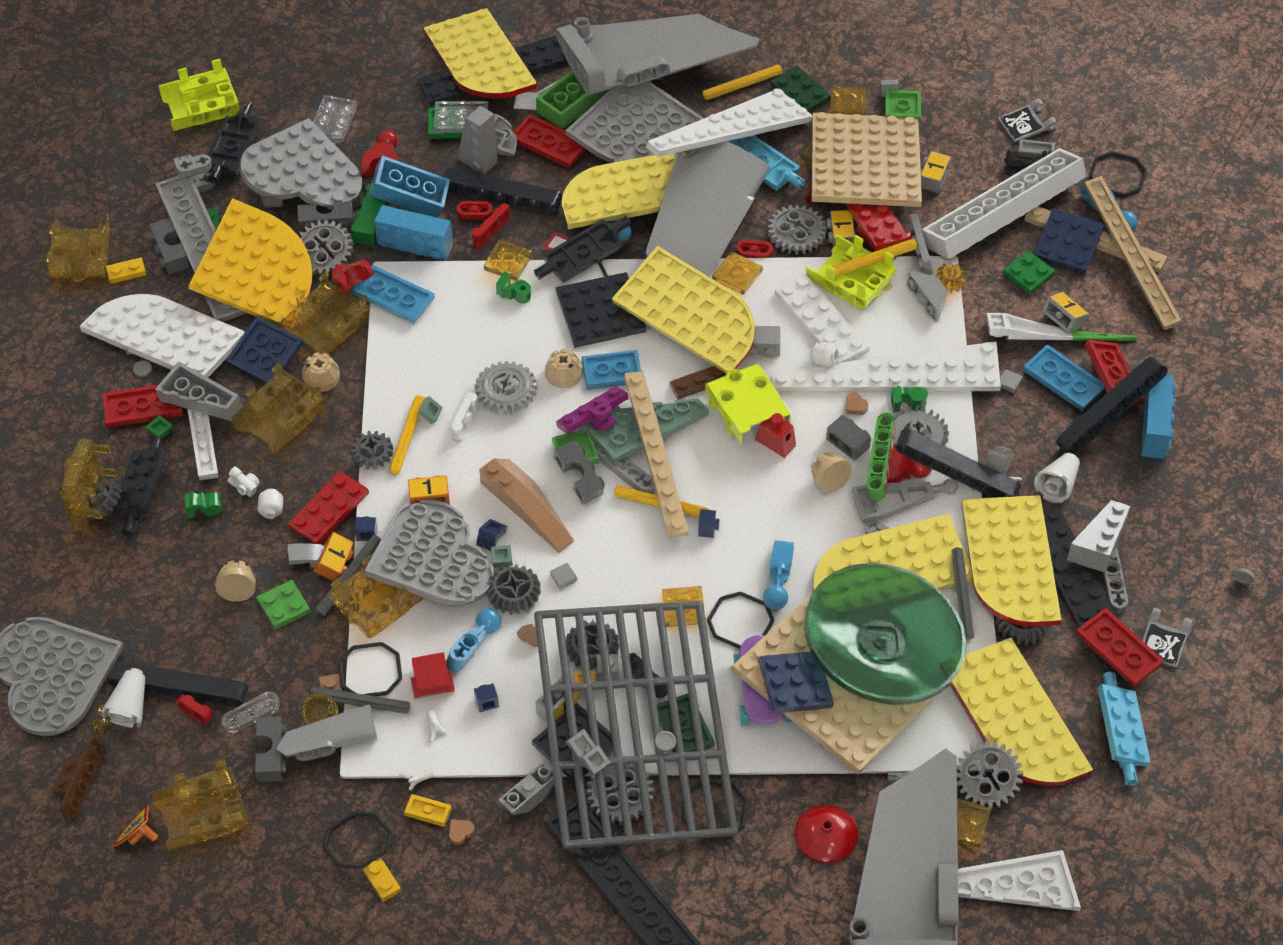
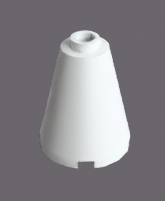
M1066 453L1041 470L1034 480L1036 491H1040L1044 495L1043 498L1049 502H1064L1072 493L1080 465L1079 459L1074 454Z
M131 668V670L125 671L102 709L101 716L104 719L108 716L111 718L110 722L133 728L134 724H137V728L141 726L145 676L141 670Z

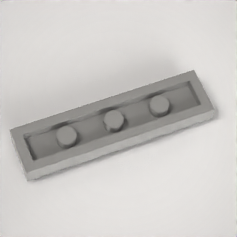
M918 214L912 215V223L909 224L910 233L915 234L912 235V239H915L918 245L915 250L917 258L921 257L918 259L920 269H924L925 274L932 275L931 261Z

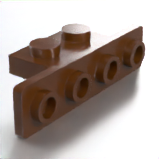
M95 738L89 739L83 755L67 756L52 791L56 796H64L60 810L71 819H76L105 752V747Z

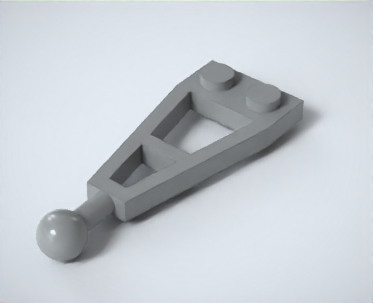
M952 478L946 479L943 484L931 486L930 482L888 483L886 492H899L903 502L882 510L877 501H872L869 498L867 485L852 487L851 493L862 522L866 523L872 520L884 519L934 499L935 493L945 491L948 494H953L958 489V483ZM908 491H925V493L910 498Z

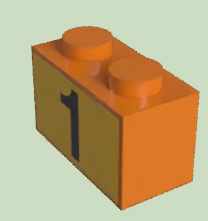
M447 475L408 479L410 504L419 503L420 500H437L450 505Z
M332 532L325 542L313 571L335 581L347 569L345 563L346 560L349 561L354 553V550H352L354 542Z

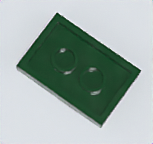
M799 66L793 67L770 82V86L773 89L782 90L784 94L794 99L797 104L805 108L809 113L831 100V95Z
M687 693L676 698L684 752H693L697 750ZM669 700L657 704L659 723L662 731H669L673 734ZM699 711L706 750L715 747V742ZM675 747L672 749L673 753H676Z

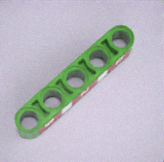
M890 413L880 414L876 421L866 482L868 496L872 501H881L886 495L896 433L894 417Z

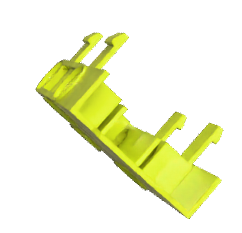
M220 59L212 61V71L188 77L187 68H182L178 70L180 80L158 85L162 101L169 105L173 119H171L173 131L224 119L226 116L231 117L240 111L239 103L226 68H222Z
M836 235V245L831 250L832 256L818 271L806 267V275L812 282L823 287L828 292L859 309H865L874 298L882 295L883 288L897 274V267L893 265L895 257L885 252V260L835 277V269L831 266L872 253L863 248L864 240L859 236H854L853 244Z
M758 363L742 370L731 369L726 373V376L705 384V389L709 396V405L713 410L716 407L727 424L725 430L730 437L734 434L740 444H742V434L749 432L751 426L771 419V416L775 413L781 414L790 423L791 413Z

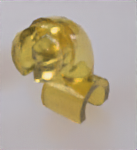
M105 704L100 705L97 709L100 716ZM101 716V720H93L90 725L91 730L97 728L96 734H103L104 727L109 724L111 718L106 716L104 719Z

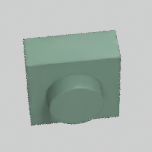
M428 396L424 398L418 413L432 424L437 421L443 407Z
M511 545L491 547L493 568L508 566V564L513 566Z

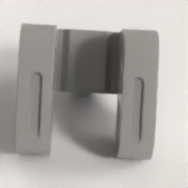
M189 154L172 159L176 175L181 177L192 176L199 193L215 187L216 184L214 182H206L210 174L207 171L212 168L211 158L208 155L202 154L192 157Z

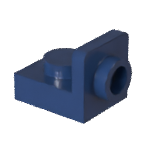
M489 519L479 528L476 544L491 551V547L496 546L497 540L506 533L507 525Z

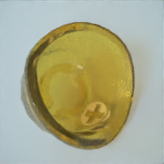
M324 693L310 695L302 706V716L307 724L338 715V706L335 700Z

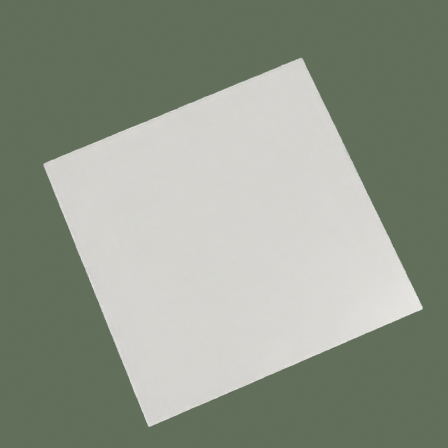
M898 256L893 261V265L897 267V274L883 288L882 295L874 298L865 309H859L815 284L870 346L868 352L851 361L967 346L958 257L955 256L947 259L943 256H929L933 271L931 276L938 277L947 289L945 304L938 322H935L927 314L923 304L918 302L914 292L910 291L907 286L910 271L925 274L924 269H920L918 259L921 257ZM830 257L719 259L710 278L738 294L747 303L753 315L755 326H780L781 331L780 356L748 355L738 370L758 363L772 383V372L817 366L813 363L812 358H810V349L817 342L774 292L776 288L806 274V267L818 271ZM603 259L602 264L608 276L627 272L630 278L645 259ZM544 260L374 262V266L434 293L435 299L415 323L370 303L362 433L364 435H367L368 431L371 434L378 431V435L385 433V437H390L393 444L394 456L416 395L423 396L424 398L430 396L443 408L435 423L431 424L423 416H419L398 475L391 474L389 470L393 456L389 457L390 462L384 461V467L377 465V469H374L373 466L366 469V465H363L359 468V483L368 488L369 494L357 505L356 517H376L377 536L382 539L394 514L402 506L410 503L408 479L447 475L450 505L461 512L466 524H469L470 537L468 543L481 549L487 555L490 564H492L491 551L476 544L479 528L489 519L507 525L506 533L497 540L496 546L511 545L513 564L511 567H514L517 563L519 568L525 565L526 570L532 569L533 574H536L540 581L541 594L538 602H534L533 608L528 607L527 612L521 610L520 614L517 611H513L512 615H510L509 611L502 613L501 608L496 610L495 606L491 605L487 594L472 604L449 606L364 576L365 569L372 558L371 556L352 580L348 649L354 645L383 642L400 654L402 680L388 695L376 697L410 702V711L408 714L371 708L377 740L342 746L341 778H404L399 775L400 772L417 774L430 769L432 770L433 778L526 777L544 761L552 767V762L532 745V740L547 728V722L536 714V701L543 695L538 647H533L528 642L522 641L517 636V631L522 626L533 624L535 627L534 613L536 611L698 600L703 602L729 775L856 774L793 721L785 723L783 718L777 723L766 725L756 723L748 717V726L741 725L740 705H745L742 680L731 671L734 664L733 654L739 653L740 649L715 639L708 625L707 618L721 596L744 592L763 600L765 589L772 585L770 580V564L774 540L794 542V552L790 576H788V580L783 586L788 593V602L780 610H771L774 623L769 632L808 596L816 602L813 592V580L820 559L837 543L865 535V523L862 522L851 490L852 487L867 485L877 417L882 413H890L894 417L891 391L778 392L781 400L791 413L790 423L794 426L796 447L785 458L755 440L761 423L751 426L749 432L742 434V444L739 443L734 434L730 437L725 430L727 424L716 407L713 410L709 405V396L706 390L679 399L698 398L709 409V415L663 438L680 501L707 507L709 510H716V518L720 519L719 530H715L714 538L698 536L699 517L684 514L689 531L688 536L668 538L660 507L616 497L614 491L617 485L631 489L634 488L600 461L593 465L595 467L594 472L605 483L603 495L584 505L581 503L573 490L574 482L583 477L582 474L575 469L563 473L554 459L555 450L552 444V437L567 434L557 428L556 421L613 387L587 390L584 372H582V378L576 385L569 388H558L547 381L545 365L551 354L555 350L557 352L561 351V348H566L569 352L572 350L581 361V364V356L638 350L641 371L644 372L652 403L662 402V404L675 403V400H677L670 387V381L712 367V364L646 323L645 333L574 348L555 287L605 277L598 262L564 283L553 272L538 280L533 270L546 263ZM504 271L510 275V285L520 279L530 284L531 299L529 302L522 304L518 303L515 298L510 300L506 297L501 298L496 294V283ZM505 361H508L509 364L512 362H516V365L523 364V368L528 367L529 372L534 373L538 388L536 396H533V402L528 400V407L521 404V411L515 406L514 413H512L510 408L507 409L506 414L503 408L497 413L496 407H493L492 411H490L489 404L483 407V400L479 402L477 397L478 410L472 413L470 424L465 426L463 431L464 439L461 442H455L452 439L451 425L465 396L468 393L476 392V379L479 377L480 372H484V368H491V364L498 365V362L504 364ZM500 378L495 380L492 385L496 393H498L497 382ZM513 378L516 392L519 389L520 384L515 378ZM626 385L617 386L628 393ZM927 391L926 413L928 414L933 409V417L939 413L938 421L944 418V425H948L949 436L945 446L978 462L971 391ZM858 393L861 399H865L868 402V411L865 414H846L848 394ZM630 398L618 406L620 408L632 407ZM902 402L901 408L907 413L908 405ZM841 415L852 419L858 427L866 430L871 436L870 448L855 461L826 439L827 427ZM580 427L579 429L575 430L574 432L580 431V430H583V429ZM926 429V437L930 439L931 433ZM594 442V445L597 450L599 446ZM644 449L627 457L651 476ZM825 452L844 457L852 466V473L843 487L833 493L823 492L816 485L811 473L812 463L817 461L816 457L819 455L823 456ZM494 458L510 459L536 482L574 539V542L560 553L556 551L480 483L479 469ZM616 462L614 465L617 467H623L625 464L622 462ZM932 469L931 474L925 478H916L911 474V479L903 480L900 483L930 482L931 486L943 484L950 477ZM630 473L628 476L631 478H636L639 475L636 473ZM956 481L958 489L955 493L948 494L945 491L935 493L934 499L876 521L889 528L949 514L970 562L962 511V499L982 498V494L977 490L973 492L964 484ZM908 491L910 498L925 493V491ZM886 492L885 498L877 502L882 510L903 502L899 492ZM876 526L870 527L869 531L876 530ZM356 536L354 559L368 542L356 541ZM568 563L576 574L577 581L559 589L551 577L550 571ZM500 567L493 568L494 571L500 572ZM973 582L967 583L974 638L970 640L962 638L956 587L873 608L887 609L907 628L906 640L899 643L862 640L932 695L934 699L860 773L912 772L945 748L956 755L957 766H961L962 764L958 758H966L963 751L970 753V745L975 749L978 748L977 742L985 746L984 741L939 668L943 662L996 643L994 615L977 598ZM740 595L722 600L711 622L718 636L742 645L746 639L752 636H762L770 622V618L764 605ZM486 608L496 610L502 620L500 628L494 633L483 636L484 641L461 671H451L455 691L414 699L411 677H414L411 658L444 652L446 660L450 649L460 637L469 630L475 629L478 613ZM685 609L684 615L693 674H705L696 609ZM676 610L664 611L673 676H685ZM656 611L644 612L652 671L659 677H665ZM862 611L835 618L846 626L847 622ZM624 613L629 654L636 653L642 659L636 613ZM595 615L583 616V619L588 623H591L592 619L596 623ZM603 615L604 623H608L610 629L614 628L615 634L618 635L616 615ZM563 617L565 638L567 633H570L571 627L576 628L575 617ZM555 618L543 619L550 683L554 685L562 677ZM382 646L354 649L347 657L346 686L358 694L387 691L398 679L396 655ZM619 648L617 655L619 680H624L621 651ZM568 656L571 681L575 683L574 671H582L581 665L575 667L574 662H570ZM593 668L595 670V682H598L597 669ZM707 682L695 683L699 711L715 742V747L705 751L717 750ZM494 683L499 707L479 713L475 702L474 689L484 684ZM687 684L675 685L676 697L688 693ZM634 687L643 755L655 754L647 691L643 687ZM626 688L613 689L622 757L635 756ZM605 689L596 690V692H593L597 721L611 732ZM585 692L579 693V700L576 703L587 711ZM668 694L663 698L656 697L657 704L668 700ZM344 704V712L361 706ZM430 710L435 711L439 724L447 731L446 735L437 731L432 743L429 742L431 727L427 712ZM613 751L607 756V758L614 757ZM993 756L987 758V764L994 765L997 763ZM719 758L706 759L708 774L721 775ZM979 759L978 762L983 770L989 772L984 762ZM686 760L688 775H700L698 760ZM677 761L665 762L667 775H679ZM657 763L644 764L646 773H649L650 776H658ZM972 767L969 772H980V769ZM589 771L585 776H590L592 773Z

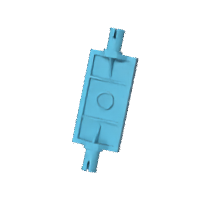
M755 135L730 140V143L753 154L769 165L770 170L763 182L777 191L787 182H790L798 189L805 185L806 180L797 175L800 172V166Z
M1106 672L1103 674L1105 684H1101L1098 687V693L1112 760L1119 761V766L1123 770L1125 785L1133 786L1138 783L1135 767H1146L1151 763L1136 691L1119 688L1116 673Z

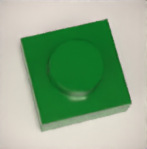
M160 415L146 426V431L154 437L160 436L164 438L174 430L173 425Z

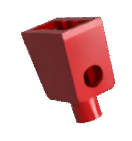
M775 413L771 416V419L760 424L755 438L757 442L783 458L796 447L794 426L784 420L781 414Z

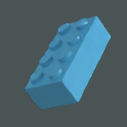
M381 156L375 168L369 196L438 218L444 208L450 179Z
M385 205L381 206L375 219L378 245L434 259L447 260L453 246L451 221Z
M1166 374L1158 384L1145 394L1141 456L1164 459L1166 451L1170 452L1171 440H1173L1174 435L1172 425L1174 424L1175 414L1173 410L1176 398H1173L1176 393V383H1173L1174 375Z

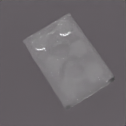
M324 95L313 123L332 142L343 143L358 107V101Z
M435 101L434 132H463L466 118L479 106L488 110V101Z

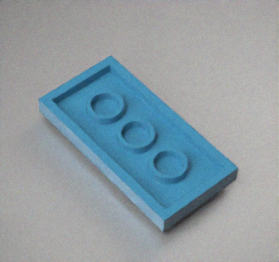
M374 265L371 268L375 275L367 280L358 282L352 289L353 295L413 323L418 320L435 299L434 293Z
M1048 344L1023 367L1024 372L1082 412L1106 390L1102 381Z

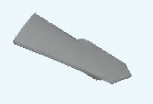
M365 705L288 731L276 750L286 757L296 755L298 760L307 761L331 755L337 747L377 740L370 705Z

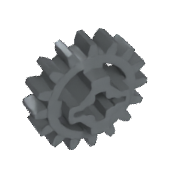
M368 431L367 435L361 433L360 439L355 437V443L351 444V454L354 462H359V467L366 465V469H369L370 466L377 469V465L384 467V461L390 462L389 457L393 456V444L390 437H385V433L378 435V431H375L374 434Z
M104 479L103 483L98 482V485L96 487L93 486V491L87 493V498L84 499V502H86L83 505V508H85L84 512L93 519L96 517L98 519L101 518L102 514L106 516L109 510H113L112 506L118 504L117 500L121 498L119 495L122 492L121 486L112 479Z

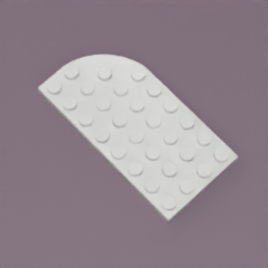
M151 294L128 295L111 300L97 308L80 325L82 332L121 349H128V352L170 370L178 362H181L207 378L231 354L245 334V331L164 297Z

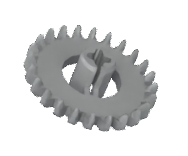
M505 361L504 364L498 362V365L491 364V368L486 367L484 372L479 373L475 384V394L479 402L483 400V407L489 404L490 411H492L493 407H496V412L499 413V410L503 408L506 414L507 409L510 408L512 413H514L515 406L521 411V404L528 407V400L533 402V396H536L538 388L536 384L537 379L534 377L533 372H529L528 367L523 368V364L516 365V362L509 364L508 361ZM500 378L497 382L498 393H496L492 385L495 380ZM513 378H515L520 384V387L516 392Z
M908 406L907 413L901 408L900 415L897 412L894 413L896 428L894 446L897 445L901 430L906 429L908 426L910 430L925 437L926 429H928L931 433L930 439L945 446L949 436L948 425H944V418L938 421L939 413L933 417V409L927 414L926 407L919 412L918 406H916L915 411L912 412L910 406Z

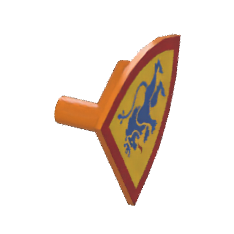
M149 805L144 807L127 825L113 844V847L122 844L127 839L130 844L134 845L144 835L152 842L156 840L158 835L145 824L148 821Z

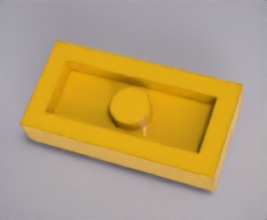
M142 257L106 266L110 284L146 276Z
M411 794L404 813L407 817L445 827L452 807L449 804Z
M381 857L362 868L363 873L382 902L401 892V887Z

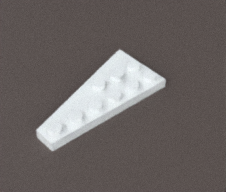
M1063 850L958 869V897L1080 911L1081 908Z

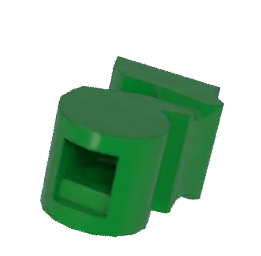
M504 271L496 283V294L501 298L506 297L510 300L515 298L518 303L523 304L531 299V286L522 279L510 285V275Z
M901 386L892 388L891 404L893 414L901 410L902 402L910 406L912 411H915L916 406H918L919 410L923 409L927 404V390L922 387H915L912 390L909 387L902 388Z
M203 492L185 494L187 519L193 518L197 509H200L207 516L221 513V494L216 492L206 495Z

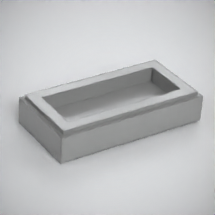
M1020 139L1018 156L1041 159L1043 151H1047V154L1048 151L1054 152L1055 143Z

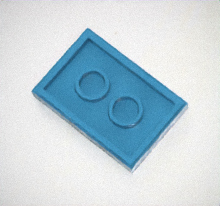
M638 350L581 356L587 390L626 385L624 380L625 373L641 371Z

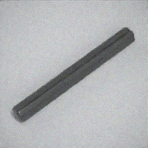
M373 535L318 604L315 609L317 613L322 616L327 614L373 555L381 541L380 537Z
M956 547L951 550L962 638L970 640L974 638L964 554L962 548Z
M315 686L310 690V697L312 699L361 707L370 705V708L404 714H408L410 711V702Z

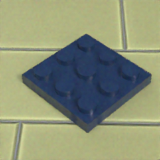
M1052 208L1034 255L1041 260L1086 273L1105 224Z
M256 316L226 362L236 369L274 387L304 341L290 332Z
M819 651L759 657L758 662L773 713L833 707L834 701Z

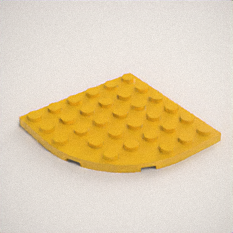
M232 198L188 289L293 331L309 296L312 283L311 261L303 242L287 224L267 212Z

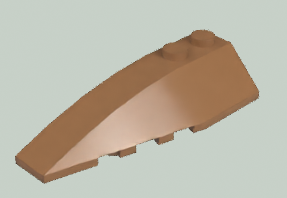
M494 458L479 469L480 483L556 551L560 553L574 542V539L536 482L510 459Z

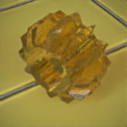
M952 262L949 265L944 263L942 267H938L936 277L939 278L950 293L953 290L959 292L960 288H964L967 281V273H965L964 267H960L959 263L953 265Z

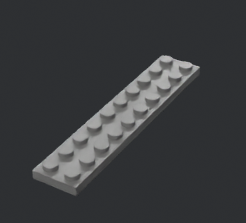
M178 175L155 184L195 274L216 229L192 176L181 177ZM204 295L214 319L224 322L247 314L244 311Z

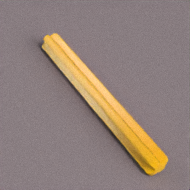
M775 65L706 89L702 92L705 100H710L781 75L782 68L780 65Z
M911 239L831 267L835 269L836 277L885 260V252L897 256L917 249V242L915 239Z
M416 395L414 397L389 468L391 474L398 475L401 471L420 416L418 411L424 400L423 396Z
M619 485L615 488L614 495L616 497L660 507L657 495ZM680 501L684 514L700 517V509L709 510L707 507Z

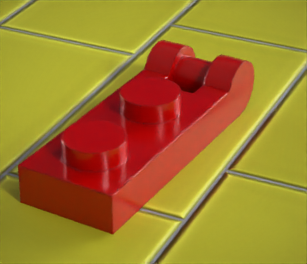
M503 203L494 210L488 219L483 221L479 228L472 230L473 245L475 247H482L510 219L509 205Z

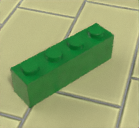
M371 181V184L367 185L366 196L362 198L361 209L356 213V222L352 224L350 234L353 235L354 243L375 246L377 241L375 219L381 206L390 207L391 203L369 196L372 185Z

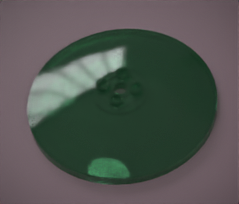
M864 563L842 568L830 574L816 587L805 610V638L817 664L839 686L869 701L890 705H906L930 699L941 693L952 683L964 660L966 650L964 627L952 603L932 583L900 567L880 563ZM876 640H883V642H885V645L879 644Z

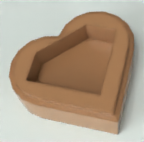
M853 392L847 395L846 414H865L868 411V402L865 399H861L858 393Z
M533 624L522 626L517 631V636L522 641L528 642L531 646L538 647L536 629Z
M451 820L449 836L452 844L461 845L465 842L466 838L474 835L475 828L471 821Z

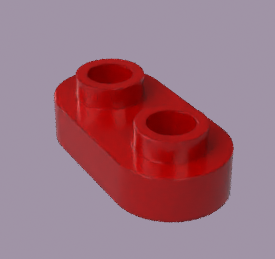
M462 201L456 207L457 215L461 219L485 220L493 214L492 205L486 201Z
M742 240L736 246V253L740 258H771L773 246L766 241Z
M188 694L181 695L175 701L176 705L184 713L204 725H207L213 719L212 710L204 704L200 705Z

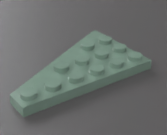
M698 398L675 400V403L662 404V402L652 403L662 439L709 415V409ZM614 407L612 409L613 412H610L609 415L615 419L616 424L605 431L592 426V422L581 427L614 464L644 449L632 407Z

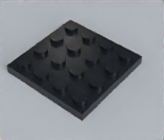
M627 272L555 287L574 348L646 332L645 322L612 301L615 294L629 279Z

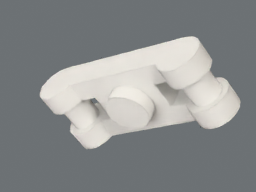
M471 392L465 396L453 420L451 430L452 439L455 442H461L464 439L463 431L465 426L470 424L472 413L478 410L477 395Z

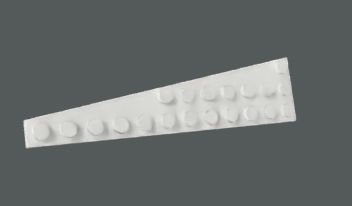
M774 89V91L717 114H711L707 118L647 142L646 148L657 157L808 123L811 122L813 115L797 104L794 99L784 94L782 90Z
M997 342L834 363L831 367L819 365L772 372V385L777 392L892 391V388L897 386L902 388L909 387L911 390L915 387H922L927 391H1000Z

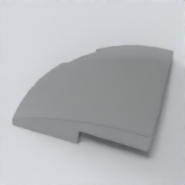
M495 114L497 154L514 156L517 148V139L512 131V126L506 119Z

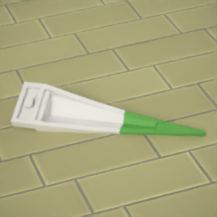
M987 313L986 315L989 334L994 337L1006 336V340L1137 341V336L1106 334L1081 330L1067 333L1061 327L1023 319L1007 313Z

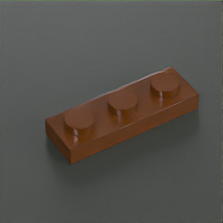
M712 366L670 381V387L677 400L706 390V383L726 376V373Z

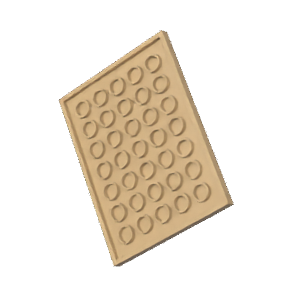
M813 113L812 202L921 207L922 191L918 119L913 117L897 118L895 116Z
M808 596L733 664L731 671L769 701L758 662L759 657L819 651L834 701L833 707L782 713L858 775L933 701L934 697Z

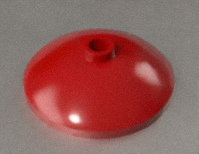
M818 805L806 810L799 817L795 826V840L801 852L811 860L820 863H835L847 858L854 851L858 842V828L855 820L845 810L833 805ZM829 825L831 828L827 829L824 826Z

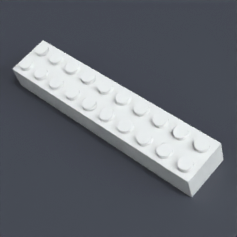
M1061 148L1048 154L923 228L922 232L927 249L947 259L955 257L958 253L968 249L973 244L995 233L998 229L1010 224L1015 219L1025 215V213L1037 208L1040 204L1084 179L1086 172L1083 158Z

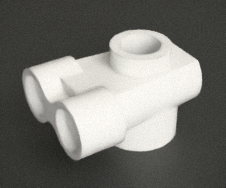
M236 466L233 467L229 472L230 477L227 482L236 487L241 495L246 494L252 497L256 493L257 486L260 484L258 478L252 473L245 476Z

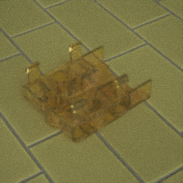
M106 215L105 225L100 222L97 229H70L67 226H59L58 218L55 217V223H51L50 234H52L50 251L47 252L46 261L49 262V279L71 278L74 282H81L86 278L106 277L111 227L108 215Z
M327 271L320 276V285L306 298L305 293L302 292L296 298L297 306L281 321L282 329L303 339L304 343L314 348L316 353L319 352L322 355L324 353L329 354L366 321L370 312L369 305L366 304L368 300L366 295L359 300L348 292L340 293L339 287L328 281Z
M280 362L272 368L274 377L257 393L253 386L247 392L248 403L232 417L234 428L240 432H250L267 443L269 450L274 454H277L292 438L297 436L325 406L324 395L319 393L320 389L318 386L313 389L284 371Z
M84 438L77 439L71 457H67L65 460L64 477L59 491L71 528L89 531L85 516L102 519L103 515L101 511L88 509L89 500L87 494L91 497L96 496L94 486L98 485V482L103 483L102 475L117 477V472L112 467L110 469L100 468L96 452L110 454V447L106 444L103 446L94 445L92 440Z
M371 555L362 561L364 568L341 584L340 578L332 582L333 591L329 594V600L347 617L348 623L356 625L368 638L376 636L425 598L408 592L405 587L400 589L364 576L365 569L372 558Z
M225 760L215 763L217 769L215 771L186 779L185 774L181 773L174 776L176 784L151 791L156 810L163 812L169 837L165 841L168 852L247 827L249 822L231 766L227 767Z

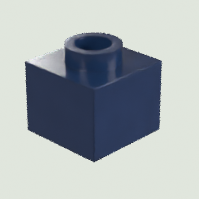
M700 509L698 536L714 538L715 530H719L720 519L716 518V510Z
M356 517V541H369L373 535L377 536L376 517Z
M494 683L484 684L474 689L475 702L479 713L499 707Z

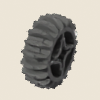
M516 563L514 567L508 564L506 569L500 567V572L494 571V576L489 578V580L493 581L487 583L490 585L487 597L496 610L501 608L502 613L509 611L510 615H512L513 611H517L520 614L521 610L527 612L528 607L533 608L534 602H538L541 594V585L538 576L533 574L532 569L526 570L525 565L519 568Z
M995 616L998 633H1002L1003 639L1007 637L1012 638L1013 641H1016L1017 646L1020 642L1024 643L1026 647L1028 642L1034 645L1036 640L1041 641L1050 627L1020 626Z
M592 619L591 623L584 620L590 670L596 668L597 655H600L597 625L594 619ZM607 623L605 624L608 653L618 655L620 648L619 637L615 634L614 628L610 629V625ZM571 627L570 633L566 635L567 654L570 662H574L575 667L581 665L579 646L576 647L578 643L577 628Z

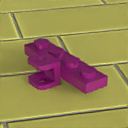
M617 386L610 388L605 393L557 420V428L570 434L585 424L592 422V426L605 431L616 424L615 419L609 413L613 412L612 409L629 399L628 393Z

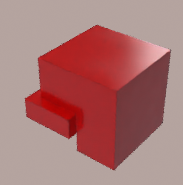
M444 652L411 658L414 677H411L414 699L455 691L451 670L447 671Z

